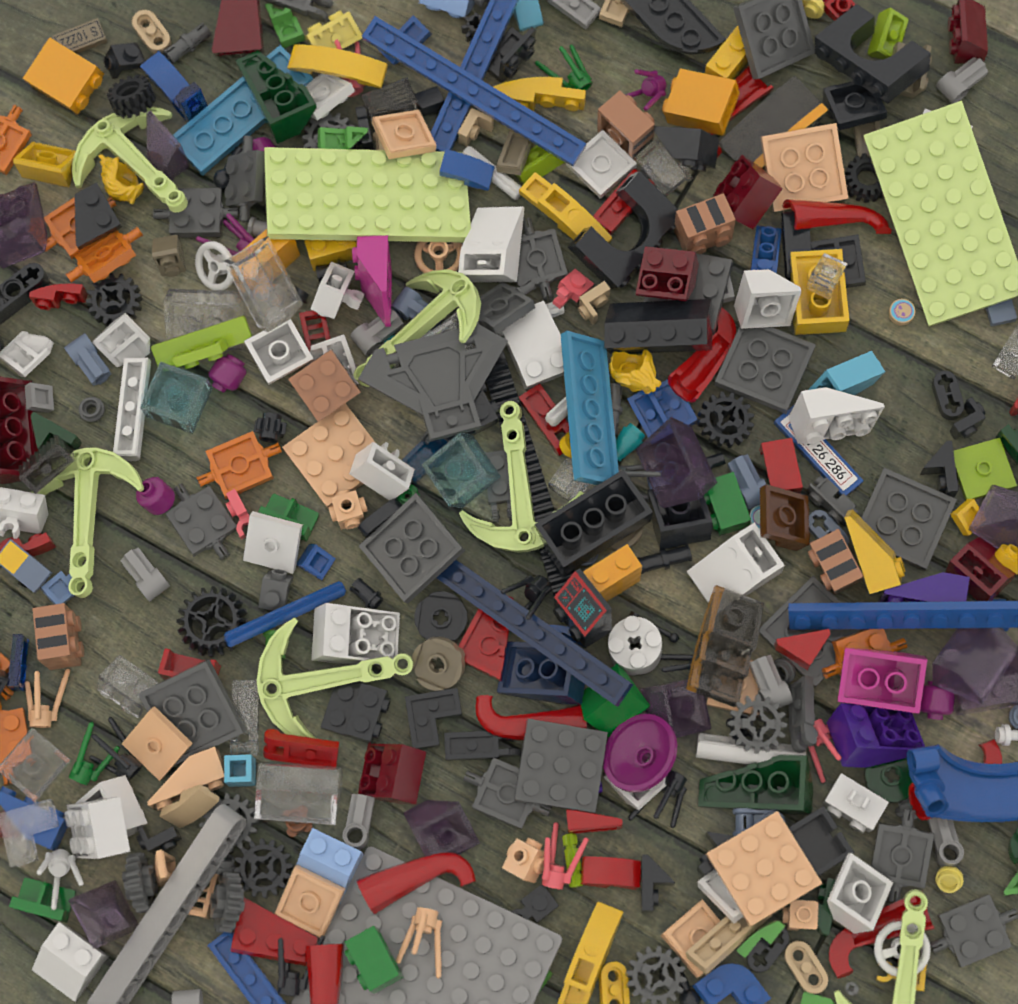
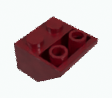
M958 0L957 4L952 6V17L948 18V32H952V39L949 41V54H953L954 64H965L973 57L980 58L984 62L988 53L985 6L974 0Z
M742 154L733 163L725 179L719 183L713 196L724 193L736 221L754 229L783 188L774 177Z
M645 246L635 293L636 296L687 301L695 288L699 262L696 252Z
M982 536L967 543L949 561L945 573L970 577L968 593L977 601H992L1018 575L996 559L995 552L997 549Z
M368 743L358 794L374 797L375 800L416 805L426 751L404 744Z

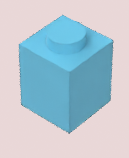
M251 754L224 755V783L229 787L256 786V759Z

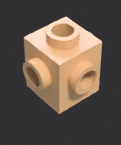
M342 490L336 493L335 497H331L333 506L328 507L332 521H338L341 530L356 528L365 520L363 513L368 512L364 497L359 498L356 490ZM351 506V508L348 509V510L343 509V508H346V507Z
M529 837L527 841L516 838L507 851V858L502 868L525 881L536 883L539 874L544 870V851L541 850L543 844Z

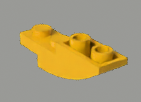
M530 77L494 86L495 89L533 112L535 104H540L546 108L554 106L563 107L569 111L585 109L586 90L563 87V78Z
M534 172L519 189V194L555 221L557 227L573 240L583 229L592 226L608 243L611 242L612 237L604 227L557 184L553 183L551 185Z
M597 902L564 981L565 985L557 1004L589 1003L624 911L602 902Z

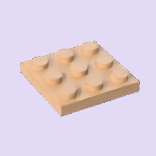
M836 123L760 137L766 172L774 177L783 188L771 204L773 212L790 209L782 207L786 199L817 202L848 199Z
M345 403L282 448L327 509H329L328 507L333 506L331 497H335L336 493L342 490L354 491L363 485L362 482L349 473L355 455L375 441Z
M778 811L706 854L750 927L822 884Z

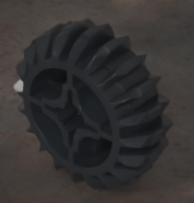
M212 586L210 593H208L203 587L201 588L202 595L198 596L195 592H192L191 596L194 600L192 602L187 599L183 601L187 609L180 608L178 611L184 617L176 620L177 624L182 626L177 631L179 635H185L182 638V642L189 644V649L192 652L198 648V654L203 656L208 649L209 657H214L215 650H218L220 656H224L223 648L227 647L232 652L234 647H229L226 644L224 636L218 640H210H213L218 632H228L248 623V619L242 618L248 612L245 608H241L243 605L241 599L235 600L236 594L234 592L227 595V589L223 587L218 593L217 588ZM212 603L207 611H198L203 606ZM223 605L228 606L232 610V623L222 618L224 612L222 610ZM212 617H215L219 623L213 624L210 627L207 621L210 618L213 620ZM193 620L203 625L202 639L196 637L193 632Z

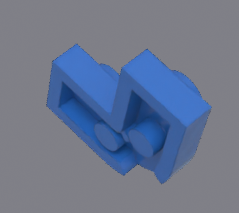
M733 963L719 966L693 985V988L705 1004H717L729 994L733 996L738 1004H765L771 999L750 970Z

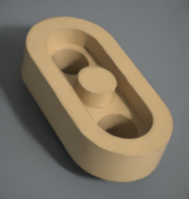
M141 10L133 16V27L147 48L154 54L158 51L163 54V50L171 46V38L155 14L149 10ZM146 23L150 24L146 28L142 27ZM159 41L163 42L161 45H156Z
M795 941L789 944L785 949L784 959L802 989L812 994L822 992L827 987L828 975L810 946L802 941ZM794 951L802 953L803 958L801 961H796L793 958ZM810 975L817 976L818 983L816 985L809 983L808 977Z

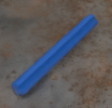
M341 581L335 582L226 632L224 640L229 647H233L325 603L344 596L346 592L345 587Z

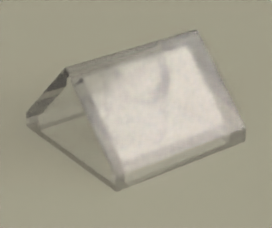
M31 728L0 764V773L36 803L72 761L38 731Z

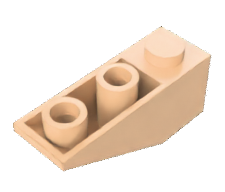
M214 746L189 756L147 802L148 806L161 811L163 807L179 800L182 791L197 785L205 786L210 791L222 788L224 786V764L219 750Z

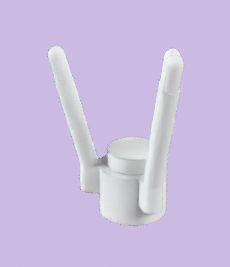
M56 849L51 853L47 852L44 861L37 871V874L41 875L48 866L50 873L54 876L51 900L52 910L57 908L60 878L69 872L70 867L78 885L82 886L84 884L75 862L76 856L70 855L64 849Z

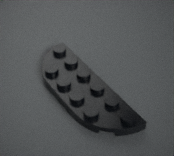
M621 0L661 44L676 52L704 54L720 48L726 41V38L690 0Z

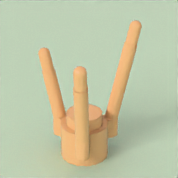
M66 669L52 711H49L50 706L41 705L40 672L35 671L34 705L30 682H25L30 727L51 728V721H57L58 709L70 674L69 669Z
M417 907L416 915L412 916L411 925L399 950L396 963L399 964L414 931H417L412 948V954L415 955L417 954L422 934H431L433 929L436 977L441 978L440 929L442 921L437 919L438 911Z

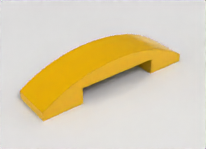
M294 45L287 68L288 70L307 74L317 72L356 80L358 84L382 89L388 64L345 50L316 45Z

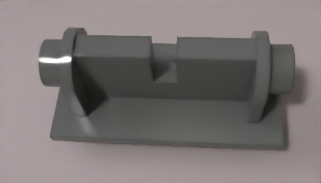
M819 476L814 481L816 487L812 483L809 485L807 490L809 493L808 497L815 505H822L828 511L827 514L837 524L841 523L846 527L845 515L848 510L852 509L858 514L857 505L844 493L836 500L834 496L839 492V489L827 477Z

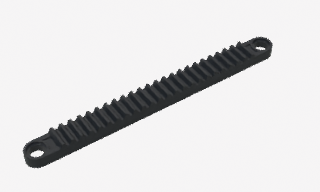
M502 351L485 381L490 398L495 401L499 411L502 404L507 401H514L521 407L504 351ZM508 407L506 409V414H512L514 408ZM522 410L520 421L524 424L527 448L525 459L535 522H539L554 512V506ZM498 414V423L502 432L501 425L504 419ZM511 432L509 434V439H515L517 433ZM545 547L539 549L548 581L551 584L553 597H555L572 576L574 570L563 576L548 555Z

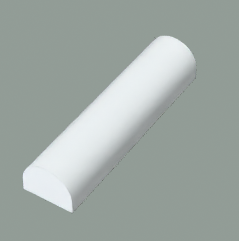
M124 358L113 452L126 461H139L141 456L151 360L149 358Z
M705 733L698 734L696 758L740 764L759 763L778 755L807 756L806 750L797 753L791 747L792 745L779 743L778 747L769 744L770 751L767 753L763 747H760L759 754H754L753 747H750L745 752V744L741 743L736 746L734 744L736 740L732 737Z

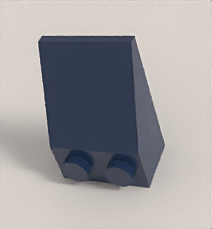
M507 642L502 678L498 682L497 693L557 704L582 705L585 687L582 681L527 642Z

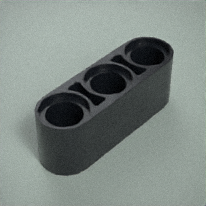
M782 211L781 213L785 279L791 281L790 253L811 251L810 228L794 229V211Z

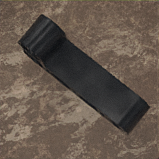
M29 263L0 285V325L32 301L29 297L31 291L49 286L50 279L41 265ZM20 290L17 296L11 297L14 291ZM0 337V351H1V350L4 349V342H3V340H2L1 337Z

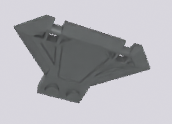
M477 324L465 343L459 341L460 332L458 328L395 344L396 353L386 355L384 348L376 349L358 380L421 414L430 442L481 429L474 400L508 340ZM474 344L475 348L466 350L465 345ZM399 363V368H390L391 364Z

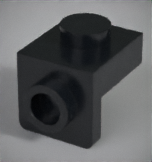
M137 42L116 44L110 46L104 57V66L109 71L112 79H116L123 70L140 69V65L146 60Z
M973 397L968 398L964 404V409L969 416L954 423L949 431L954 440L961 436L966 439L978 431L977 428L982 425L986 418L983 406L980 402H975Z
M143 825L137 827L139 835L136 838L143 851L147 849L152 854H155L158 850L170 851L177 846L176 842L182 839L178 829L173 826L153 837L150 836L147 828Z

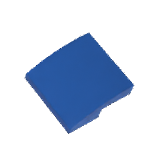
M668 379L661 382L662 384L660 387H656L655 392L645 394L643 391H640L627 399L651 443L672 436L699 422L690 403L680 398L671 389Z

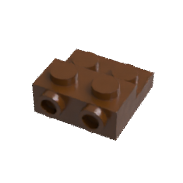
M767 484L760 487V537L774 540L775 546L793 551H798L808 546L810 539L808 496Z

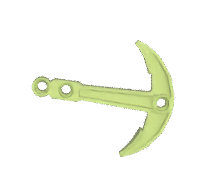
M151 107L147 108L145 113L139 112V116L132 115V118H127V115L125 118H121L113 113L98 121L87 131L79 142L72 161V174L76 188H82L86 177L95 167L93 159L101 151L108 149L146 183L148 189L162 203L167 204L170 211L177 213L187 207L188 201L184 193L178 190L176 185L162 171L156 170L124 135V133L138 125L140 129H145L155 123L171 119L173 116L172 112Z
M449 269L430 271L406 282V286L411 289L426 290L436 294L440 290L442 292L380 348L385 349L386 355L396 353L395 344L421 338L458 306L459 308L456 311L459 320V341L465 343L479 320L481 300L477 288L467 276ZM371 356L367 358L366 363L361 364L354 371L353 376L361 386L370 387L359 381L358 378Z
M507 401L502 404L500 415L504 419L501 428L504 451L507 453L512 526L496 527L493 523L476 519L463 510L459 515L467 528L478 539L494 548L512 552H529L540 549L544 545L534 526L537 522H535L525 459V451L527 449L524 424L520 421L522 409L516 402ZM508 407H513V413L507 415L506 409ZM511 432H516V438L510 440L509 434ZM580 491L571 501L583 495L584 493ZM523 533H528V540L521 541V535Z
M100 448L78 449L58 458L42 473L31 493L47 495L64 486L63 480L75 477L74 530L69 569L72 579L68 587L70 593L79 598L89 596L93 590L90 578L93 575L95 549L93 547L99 475L111 474L120 480L130 483L140 492L144 490L142 480L133 465L116 453Z
M293 618L281 626L269 639L259 661L257 688L262 706L270 720L281 731L288 735L316 738L307 730L298 715L293 716L288 697L357 681L365 683L391 678L395 673L406 675L412 670L414 663L410 655L400 653L394 658L384 656L362 660L359 664L285 675L282 670V655L286 654L290 635L298 622L296 618ZM400 659L407 660V668H400L398 661ZM373 664L381 666L382 670L380 673L376 674L372 671ZM273 683L276 685L277 691L275 693L268 691L269 684Z
M911 890L904 898L907 909L902 913L899 937L901 949L892 1004H915L919 949L923 945L926 921L923 912L928 905L926 895L920 890ZM913 896L921 898V902L918 905L910 903V899ZM915 924L917 925V930L910 933L907 931V926ZM839 990L834 992L837 1004H852Z

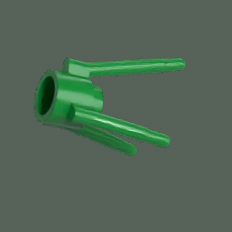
M571 44L569 48L577 66L565 48L560 46L559 50L573 70L567 76L568 83L563 79V86L565 88L587 91L593 84L592 78L587 73L574 45ZM535 61V65L550 77L561 78L541 62Z
M93 722L88 724L77 760L68 776L70 779L87 786L90 780L97 781L100 773L113 759L108 754L96 770H93L95 764L83 759L94 727ZM116 746L113 750L118 753L120 747Z

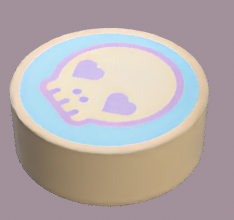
M907 299L895 300L890 306L889 318L896 325H908L915 316L913 303Z

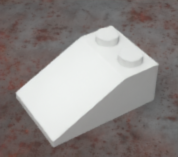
M544 301L534 304L535 309L501 332L503 338L508 340L506 345L525 391L539 383L543 384L564 375L561 335Z

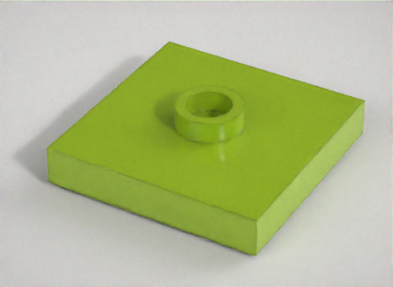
M1000 438L953 451L956 475L965 501L967 499H979L1017 487Z

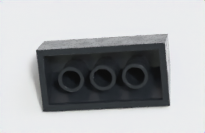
M712 299L610 303L605 320L604 348L610 354H613L614 351H624L628 354L643 353L644 349H647L650 353L712 350Z
M623 469L535 523L534 526L548 555L564 576L651 522L653 511Z

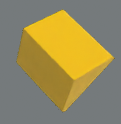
M31 142L14 158L13 163L22 178L70 187L73 177L72 161L76 151Z

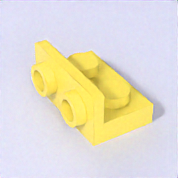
M341 10L328 17L329 23L322 26L318 22L308 28L309 34L304 36L310 45L337 49L335 40H339L342 49L362 39V34L350 12L348 11L343 14Z

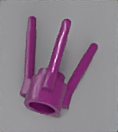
M635 69V74L647 76L648 78L644 79L641 89L625 95H630L632 98L642 94L653 97L644 106V110L647 111L661 97L666 96V81L661 75H658L656 70Z
M228 213L226 217L232 224L227 220H223V224L240 239L235 247L239 250L238 252L227 248L231 255L235 257L255 238ZM200 236L196 237V240L203 244L210 241Z

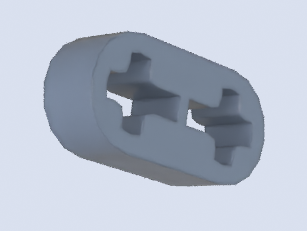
M816 510L809 515V532L816 539L839 529L848 546V536L825 511ZM816 517L818 520L823 518L825 520L823 526L827 531L825 532L820 526L815 528L813 526L815 522L813 518Z

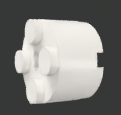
M629 616L613 627L608 639V648L614 666L618 664L628 675L632 676L646 674L656 668L662 656V638L659 630L652 622L645 618ZM640 643V649L634 648L631 650L630 644Z

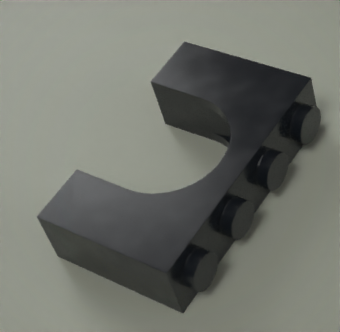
M856 4L815 36V54L819 59L832 65L838 72L851 78L857 85H861L870 91L874 97L880 98L888 104L930 70V52L914 41H910L889 58L883 60L861 58L854 50L874 34L875 16Z
M640 171L631 174L615 192L636 213L640 221L641 232L636 245L629 251L618 250L612 247L591 226L583 229L567 247L602 282L605 281L610 289L624 287L631 279L630 273L634 269L637 270L641 267L645 246L658 248L663 242L662 236L666 232L670 233L676 227L675 218L678 209Z

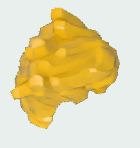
M100 154L101 177L104 190L108 193L109 198L112 197L115 201H126L134 204L135 199L142 194L144 184H139L137 175L126 164L119 162V157L112 159Z
M647 349L643 350L642 355L628 354L624 351L613 352L609 363V372L621 386L629 388L632 392L642 390L645 394L655 392L656 387H660L662 383L656 379L653 358Z

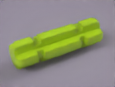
M576 833L565 834L562 837L563 846L566 847L564 854L567 870L578 850L576 847L578 845ZM580 860L571 877L569 884L571 888L583 886L581 884L580 871H582Z

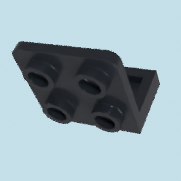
M511 27L502 37L487 72L501 83L507 78H513L519 70L518 66L523 60L527 62L535 52L536 30L531 27L524 35H521Z

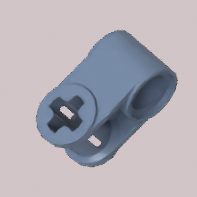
M751 808L732 809V814L735 815V832L732 835L740 834L777 811ZM779 812L780 816L785 822L783 815ZM744 818H746V829H744Z

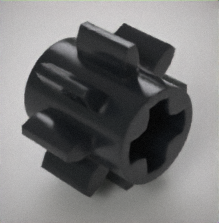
M477 12L470 17L465 16L466 25L461 26L462 33L466 34L467 42L472 41L477 30L475 28H478L483 17L478 15Z
M265 412L262 418L257 417L254 432L260 433L259 440L277 443L279 437H284L287 423L281 422V415Z

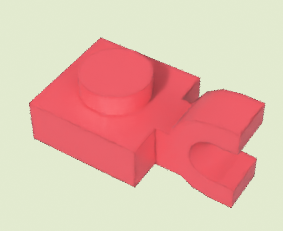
M574 269L560 281L559 289L556 292L558 296L552 303L559 309L570 299L577 303L580 296L593 288L594 283Z
M234 489L226 493L229 502L225 504L232 517L238 516L240 521L237 523L236 530L239 537L243 539L246 537L243 528L249 524L250 516L237 491Z

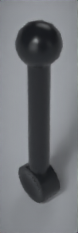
M633 611L629 614V616L641 617ZM655 625L661 634L669 638L670 642H678L679 635L677 633H670Z

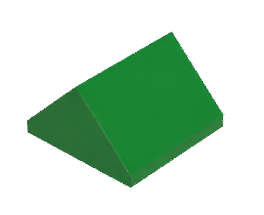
M618 664L611 669L633 684L618 707L590 687L584 690L581 705L584 720L597 730L608 732L607 737H610L612 732L621 723L633 716L642 714L650 707V704L631 678Z

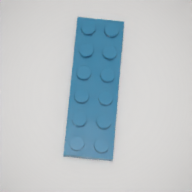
M281 45L266 56L282 72L290 74L299 85L303 84L306 86L313 80L310 74L288 70L287 67L291 55ZM241 77L172 135L169 141L203 176L233 151L235 147L243 142V136H250L266 122L244 77Z
M565 331L560 335L573 477L575 481L599 485L619 472L607 350L604 348L603 340Z

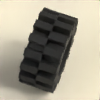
M135 75L134 78L127 76L126 80L122 78L119 80L120 83L115 82L113 84L114 88L110 87L108 89L107 98L116 116L125 118L126 115L127 118H132L134 114L139 116V112H147V108H151L153 106L152 103L156 101L148 78H145L143 75L141 77Z
M863 153L861 158L857 155L848 164L845 172L847 191L850 190L849 196L851 198L854 195L857 196L856 201L860 202V199L864 198V203H869L870 199L875 202L878 197H883L878 178L877 182L870 186L862 184L858 179V174L862 171H871L876 175L871 158L867 157V153Z

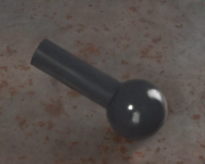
M235 147L231 156L239 154L243 149ZM225 165L223 169L215 172L213 182L216 187L226 189L230 176L226 171Z
M684 971L680 973L681 977L686 978ZM686 978L685 983L678 985L683 989L679 996V1003L701 1004V997L695 989L690 987Z

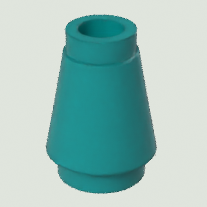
M629 423L627 427L623 426L616 439L617 459L619 462L643 444L642 440L646 437L632 423Z

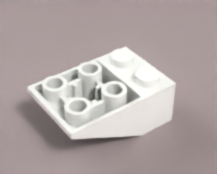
M524 207L477 208L471 223V230L460 250L458 272L467 276L471 282H517Z
M825 387L801 391L789 415V419L798 444L806 442L808 444H815L825 439L839 440L850 435H867L871 432L885 406L880 402Z
M754 522L716 548L690 568L687 573L708 603L714 587L723 590L716 612L717 615L780 575L785 565L767 539L760 537V529Z
M325 603L315 608L311 660L336 664H359L362 660L389 656L394 658L398 655L400 613Z
M120 797L67 805L65 820L67 827H71L72 838H70V848L72 853L76 854V858L100 859L130 852Z

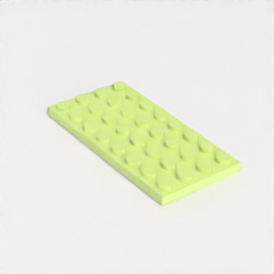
M962 101L863 135L928 327L1018 297V260Z
M264 147L267 239L357 241L358 236L388 235V241L464 242L471 230L468 187L464 185V181L440 176L439 171L445 152L435 151L388 159L385 150Z

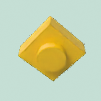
M967 499L950 514L961 533L965 536L971 535L987 520L974 499Z

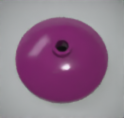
M639 714L621 723L612 732L605 747L603 766L608 779L619 789L627 792H642L659 784L670 772L676 759L677 738L673 728L664 719L653 714Z

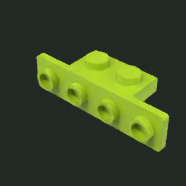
M242 315L151 346V350L160 370L175 365V368L184 365L185 369L199 365V360L208 358V361H213L223 357L222 353L226 349L244 343L245 340L252 337V333L246 317Z

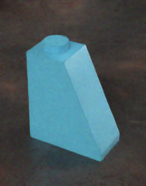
M870 351L827 369L808 390L827 387L856 395L872 386L885 373V370L873 352Z

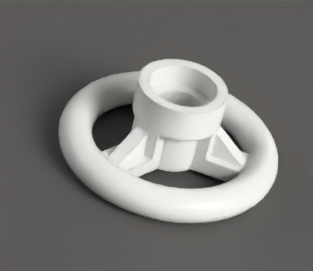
M209 241L199 247L195 257V268L198 277L206 287L214 291H223L233 283L235 278L233 270L235 267L229 250L218 242ZM210 249H215L221 254L215 255ZM203 256L206 258L210 270L208 277L203 269ZM228 273L224 282L220 284L215 283L218 275Z
M901 921L892 922L882 928L874 943V953L878 964L885 972L895 977L897 968L891 966L885 958L894 956L899 959L900 954L897 952V946L900 944L899 937L891 942L890 948H882L885 938L891 932L901 929ZM915 924L907 926V931L910 933L917 930V925ZM925 933L920 960L918 959L917 974L924 969L930 958V943Z

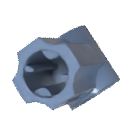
M405 286L391 304V309L400 318L412 320L428 303L423 301V298L416 291ZM441 321L438 324H436L432 329H430V331H433V329L441 324Z
M85 333L64 347L76 366L79 365L93 386L101 385L108 380L111 372L104 361L101 360L97 354V349Z
M748 454L741 455L729 462L727 466L730 472H734L747 510L760 505V487L766 485L764 479H760Z

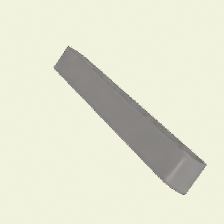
M226 804L219 805L213 811L87 1004H129L243 832L246 826V819Z

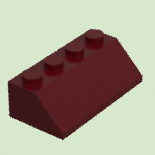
M1 376L0 484L39 479L41 476L39 453L31 420L33 411L26 410L25 385L30 382L32 383V381Z

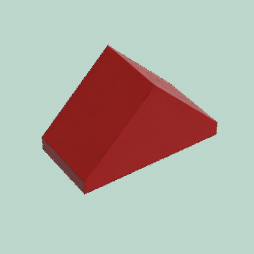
M830 629L776 639L774 643L775 650L808 670L828 640Z

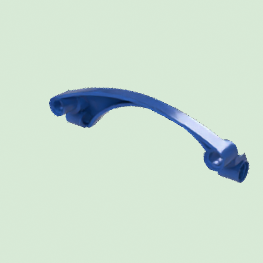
M940 744L908 750L907 763L909 775L915 785V795L927 816L966 822L1018 820V762L1006 764L972 762L955 756Z

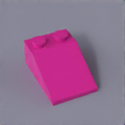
M388 235L358 236L357 247H352L353 263H358V265H355V280H360L361 291L384 325L391 327L392 267Z
M845 647L837 701L920 714L927 658L923 655Z

